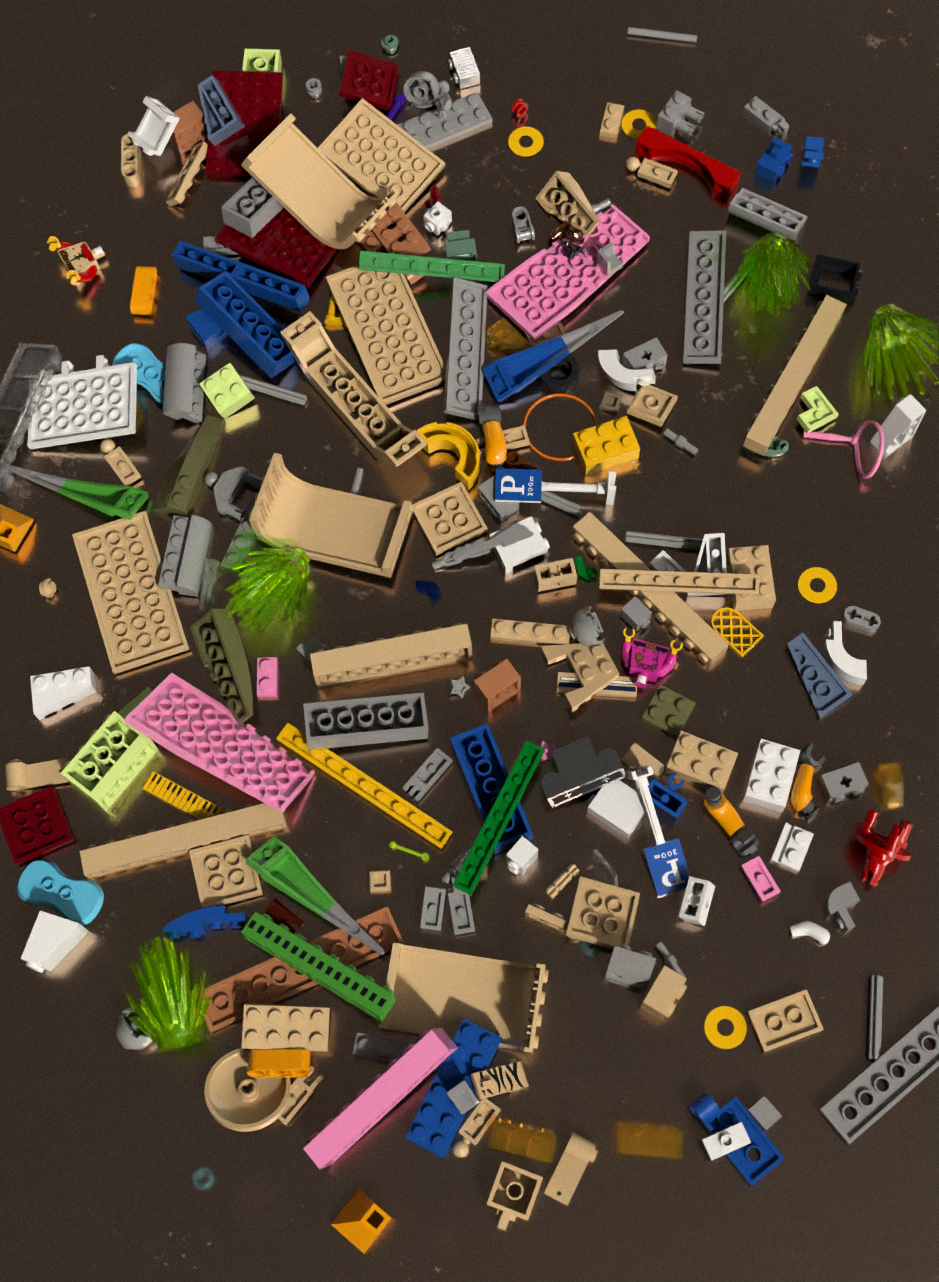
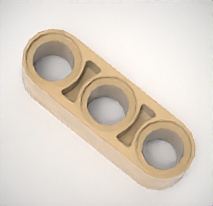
M125 134L121 139V172L125 184L133 188L138 186L141 181L140 146L132 142L131 137Z

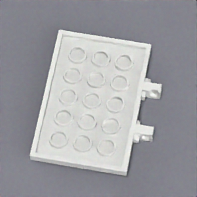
M104 355L96 356V368L74 372V365L68 360L62 361L61 372L58 375L30 379L27 446L30 449L135 434L137 365L132 362L110 366L108 359Z

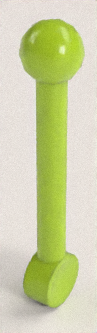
M395 841L389 842V847L392 849L397 848L421 857L423 861H428L429 859L428 853L422 854L398 845Z

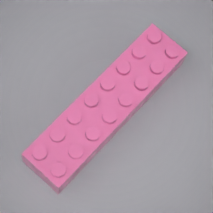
M442 1028L426 1029L418 1037L420 1039L418 1043L410 1044L403 1050V1057L391 1061L386 1066L388 1069L386 1072L376 1075L370 1081L371 1086L360 1090L354 1096L356 1098L355 1101L345 1104L338 1111L340 1115L334 1119L332 1117L322 1126L324 1130L314 1133L307 1139L308 1145L303 1149L319 1169L333 1164L458 1048Z

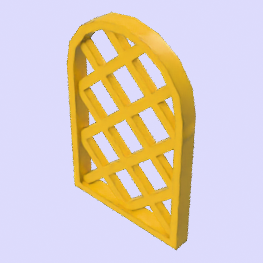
M720 608L712 616V629L741 657L764 636L733 608ZM722 611H729V616H722ZM714 619H720V625H714ZM722 619H730V625H723ZM732 619H739L740 625H732ZM723 628H730V634H723ZM733 628H740V634H733ZM742 628H749L750 634H742ZM733 637H740V644H733ZM743 637H750V644H743ZM752 637H759V638L753 643ZM735 646H740L741 652ZM743 646H750L743 652Z

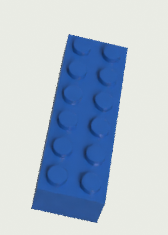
M226 271L199 287L195 302L270 378H273L296 362L280 334L284 329Z
M488 723L450 737L452 749L482 824H484L509 775ZM520 801L494 850V854L512 848L522 836L528 841L533 840V833Z
M463 1018L453 1039L458 1048L441 1063L405 1136L406 1139L445 1158L466 1113H460L454 1102L447 1095V1092L466 1080L474 1094H476L471 1074L488 1070L503 1039L502 1037Z

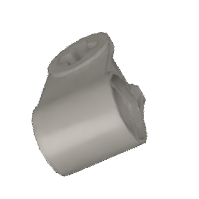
M522 206L516 207L512 212V226L516 243L519 244L520 241L529 239L535 240L533 225L531 224L527 209Z

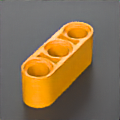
M136 267L130 302L131 314L151 315L157 281L156 267Z
M304 1049L252 1050L249 1052L247 1074L254 1078L307 1077L310 1073L311 1053Z

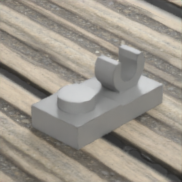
M425 886L420 928L441 931L446 897L445 888Z

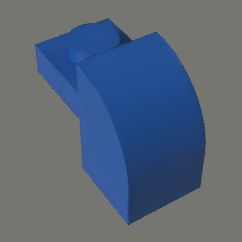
M805 136L802 166L820 168V162L823 160L824 154L822 152L824 138Z

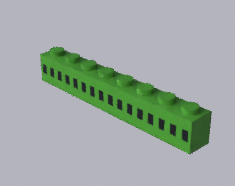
M257 912L253 914L241 931L247 941L380 1022H383L396 1002L393 995L394 992L385 985L380 987L375 984L376 981L369 975H360L354 966L350 964L345 966L340 963L341 960L334 954H330V956L325 954L324 949L315 943L310 945L306 942L307 939L298 933L296 935L290 933V929L282 923L279 925L275 924L269 915L265 913L260 915Z

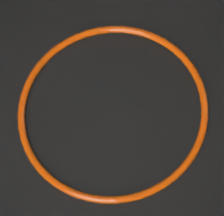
M563 393L550 394L538 399L528 409L523 421V425L526 428V421L530 411L542 400L555 396H565L581 402L591 413L594 426H597L592 409L583 400ZM531 442L529 445L536 453L551 460L564 461L578 457L577 454L565 458L551 457L538 451Z

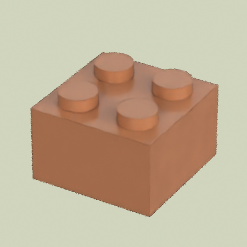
M194 101L173 112L180 119L169 140L180 154L189 151L194 145L204 142L208 138L207 125L204 120L205 116Z
M508 659L503 662L501 660L496 662L491 670L479 673L475 677L476 680H474L475 694L488 711L521 690V677Z

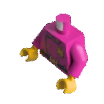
M626 627L623 629L625 640L622 642L621 657L625 667L629 669V675L636 677L635 686L645 688L647 681L656 682L658 677L665 676L673 669L678 657L677 652L683 648L682 642L680 648L675 649L673 646L675 640H673L670 644L672 650L669 651L670 648L635 638H633L632 642L631 638L635 635L634 628L630 636L625 634Z

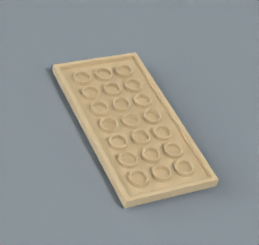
M357 265L326 276V282L373 389L385 405L445 383V364L404 274L358 270Z
M146 511L135 514L131 520L121 518L72 534L114 674L189 650L172 591L159 589L158 587L163 562Z

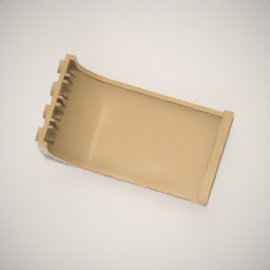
M290 113L244 160L241 166L316 239L332 248H349L355 241L359 243L366 236L363 233L366 229L370 231L377 224L374 220L376 218L380 220L387 213L385 208L387 206L391 208L397 202L395 198L400 192L394 188L383 198H375L362 192L293 124L296 118Z
M274 453L272 459H269L267 463V473L261 479V489L255 495V505L249 511L248 520L254 533L263 542L282 552L391 578L413 508L410 501L404 500L403 505L307 483L291 474L284 465L282 455Z
M393 942L386 986L394 992L393 995L396 1002L383 1022H380L379 1028L420 1035L426 1029L442 1028L450 1039L453 1040L463 1018L502 1037L503 1039L499 1045L500 1048L533 1053V1048L537 1049L539 1036L535 1035L536 1026L541 1027L542 1014L538 1013L539 1005H544L545 992L542 991V985L547 983L549 970H545L544 964L503 961Z

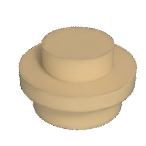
M50 578L40 582V594L47 598L54 596L56 585Z

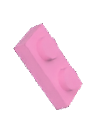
M277 657L257 658V697H277Z
M760 856L741 865V869L761 902L781 892Z

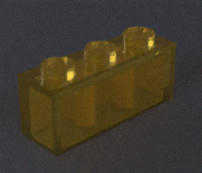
M499 1118L498 1122H493L488 1144L489 1149L552 1164L558 1137L553 1135L554 1131L541 1129V1132L533 1131V1126L520 1123L519 1127L511 1125L512 1121Z
M622 1122V1126H618L616 1132V1154L682 1159L683 1131H679L678 1126H665V1129H656L657 1125L644 1124L643 1128L635 1127V1123Z

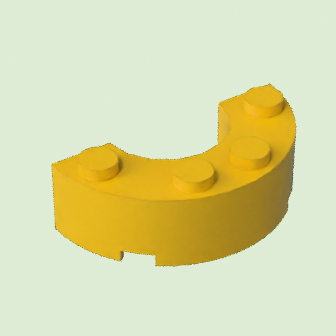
M435 422L419 428L417 432L426 441L427 445L423 449L428 454L435 450L445 449L457 455L460 461L455 468V479L462 482L469 491L475 484L480 471L479 448L473 436L463 427L449 422L447 424H437Z

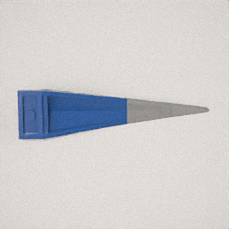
M620 310L557 338L497 359L484 367L482 370L497 401L501 402L514 393L520 392L620 317L624 311Z

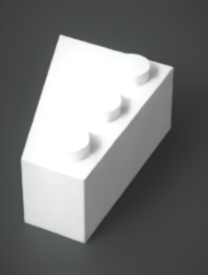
M911 394L906 398L901 397L896 401L894 409L881 425L884 434L883 455L885 457L914 436L926 412V409ZM877 431L870 442L879 450L880 438Z
M724 533L704 534L694 572L727 573ZM688 593V596L727 595V594Z
M90 666L30 676L33 714L39 721L44 719L46 715L55 711L58 712L63 707L76 703L97 692L95 673Z

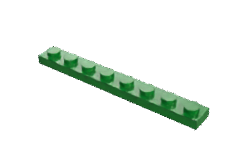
M359 251L358 270L498 282L504 277L505 264Z
M526 740L452 887L472 896L545 752L544 748Z

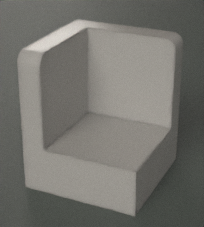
M613 243L597 251V264L607 276L623 268V263L614 253L615 245Z
M316 638L306 646L301 643L296 648L298 655L311 668L310 654L320 649L328 650L325 644L322 645Z
M466 1080L447 1092V1095L461 1114L466 1113L480 1103Z
M765 1096L747 1110L763 1131L769 1129L782 1117Z

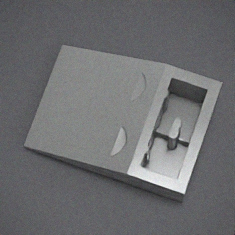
M619 944V947L614 946L604 980L645 993L656 958H653L652 954L646 951H640L639 953L631 951L632 948L626 945Z

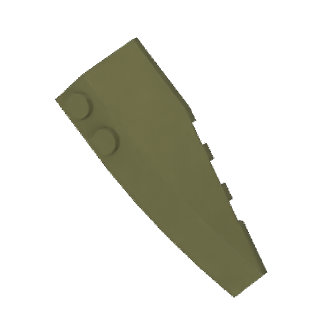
M210 415L205 417L165 475L152 509L153 511L170 516L190 518L225 424V419Z
M211 609L190 626V630L204 667L209 668L211 672L210 677L218 683L220 687L218 691L221 696L226 697L228 701L227 706L238 724H242L253 716L251 678L246 654L231 610Z

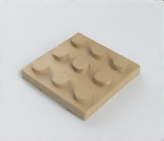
M462 482L412 505L413 514L436 556L488 532L486 524Z
M249 835L189 850L201 908L227 905L263 895L259 874L246 864V859L254 853Z
M580 876L565 936L614 949V946L619 947V944L629 946L640 893Z

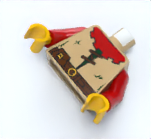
M50 236L47 244H50V251L58 249L57 252L68 271L66 278L71 279L70 283L72 285L76 284L78 286L83 282H91L100 270L97 259L105 256L101 246L90 250L86 242H63L54 236Z

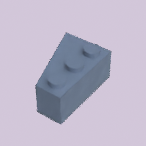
M213 75L198 84L201 105L205 115L204 120L208 130V140L216 146L245 126L220 82Z

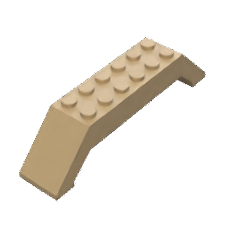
M311 311L280 332L308 381L375 458L398 467L427 445L426 441L416 430L405 427L337 351L323 329L322 324Z

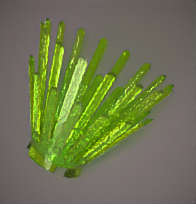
M888 304L878 308L875 311L876 316L873 319L872 317L869 319L870 331L863 365H866L869 354L867 374L870 376V386L873 385L874 361L876 358V391L878 395L881 394L882 352L890 400L894 398L892 384L895 382L890 355L903 397L906 398L909 395L905 381L908 382L910 380L904 362L919 392L925 394L926 391L913 365L919 374H924L925 370L936 385L939 384V379L917 351L918 349L930 363H937L939 365V357L919 338L921 337L939 351V343L922 331L924 330L939 339V331L930 327L939 328V325L930 322L928 318L904 311L902 307L897 308L895 304Z

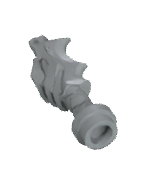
M442 80L438 82L440 91L437 96V102L434 103L437 106V110L433 113L446 117V111L452 107V101L448 95L449 84Z

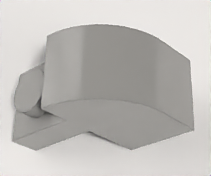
M851 882L837 887L825 902L826 917L835 915V923L844 933L855 927L847 908L860 901Z

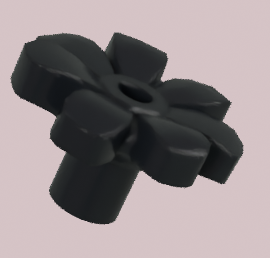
M564 241L563 245L569 250L567 258L573 260L576 253H585L583 247Z

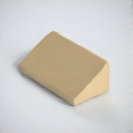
M636 743L630 747L621 760L635 772L637 769H641L640 766H651L653 775L647 777L649 783L654 777L659 779L666 770L665 765Z

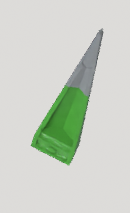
M4 464V469L112 517L117 515L131 520L148 499V492L133 486L68 479Z
M271 837L246 859V864L260 874L263 880L379 954L384 955V949L343 910L309 872L291 848L277 837Z

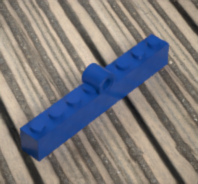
M180 241L172 253V257L180 269L210 280L226 271L249 295L260 297L292 310L302 312L310 299L305 285Z

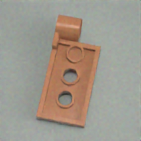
M397 202L391 208L385 209L387 213L380 220L378 218L374 220L377 224L371 230L388 253L394 252V254L423 256L431 250L428 243ZM390 224H396L395 228L387 229ZM398 237H406L404 241L397 242ZM404 274L410 285L424 277Z

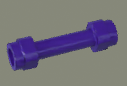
M397 93L394 97L393 105L386 116L391 121L398 109L404 106L406 101L405 95Z

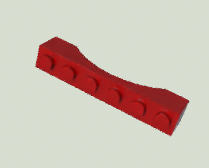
M646 126L636 141L635 152L649 159H672L692 166L706 178L714 192L728 199L739 184L741 172L737 169L729 167L721 161L713 159L705 153L699 152L689 145L659 132L655 128Z

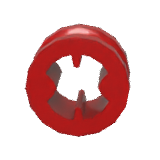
M518 99L511 107V111L517 117L523 116L528 110V104L524 103L522 99Z

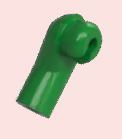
M582 556L573 558L575 569L579 576L587 580L595 578L598 573L596 568L585 567Z

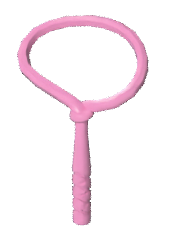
M874 420L863 422L856 434L851 437L816 431L807 433L804 430L803 438L847 441L854 444L855 465L860 477L866 479L872 477L880 465L884 450V434L879 423ZM872 424L878 430L880 445L872 470L865 474L861 468L857 440L863 429L867 425Z

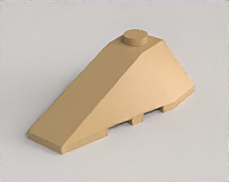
M556 171L535 198L545 211L557 216L562 221L569 222L573 227L582 230L586 235H590L600 223L579 184L568 172Z

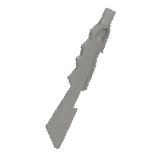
M515 524L488 541L478 539L474 544L466 543L464 547H457L453 552H447L442 558L432 562V566L434 569L442 566L448 567L463 563L462 560L488 554L491 548L503 544V547L530 538L534 534Z

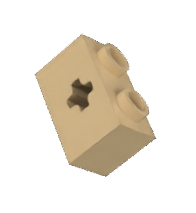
M573 558L534 566V576L538 592L575 585L577 582Z

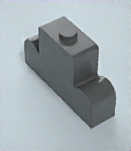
M584 737L577 741H571L565 746L552 751L558 773H546L542 777L541 783L545 796L553 808L627 777L622 761L614 749H604L598 756L590 738Z

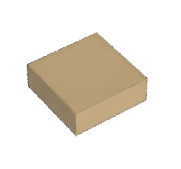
M390 870L369 871L370 893L391 892Z

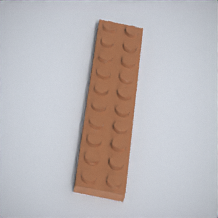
M388 906L355 921L384 949V955L392 951L393 942L405 945ZM340 928L307 942L310 945L314 943L324 949L325 954L329 956L334 954L341 960L340 963L345 966L350 964L355 968L382 956ZM273 957L195 992L208 1028L212 1033L243 1019L245 1003L276 1004L318 985V983Z

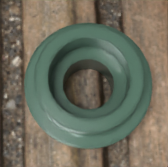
M386 35L381 40V45L387 52L395 51L399 44L398 38L394 35Z

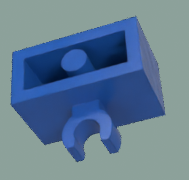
M774 137L757 163L755 174L773 183L778 177L781 178L785 171L784 166L786 164L789 165L793 158V154H791L793 146Z
M673 773L669 777V785L667 786L654 777L648 786L653 803L677 818L688 802L686 797L675 791L683 786L684 780L682 779L679 784H674L673 778L675 774Z

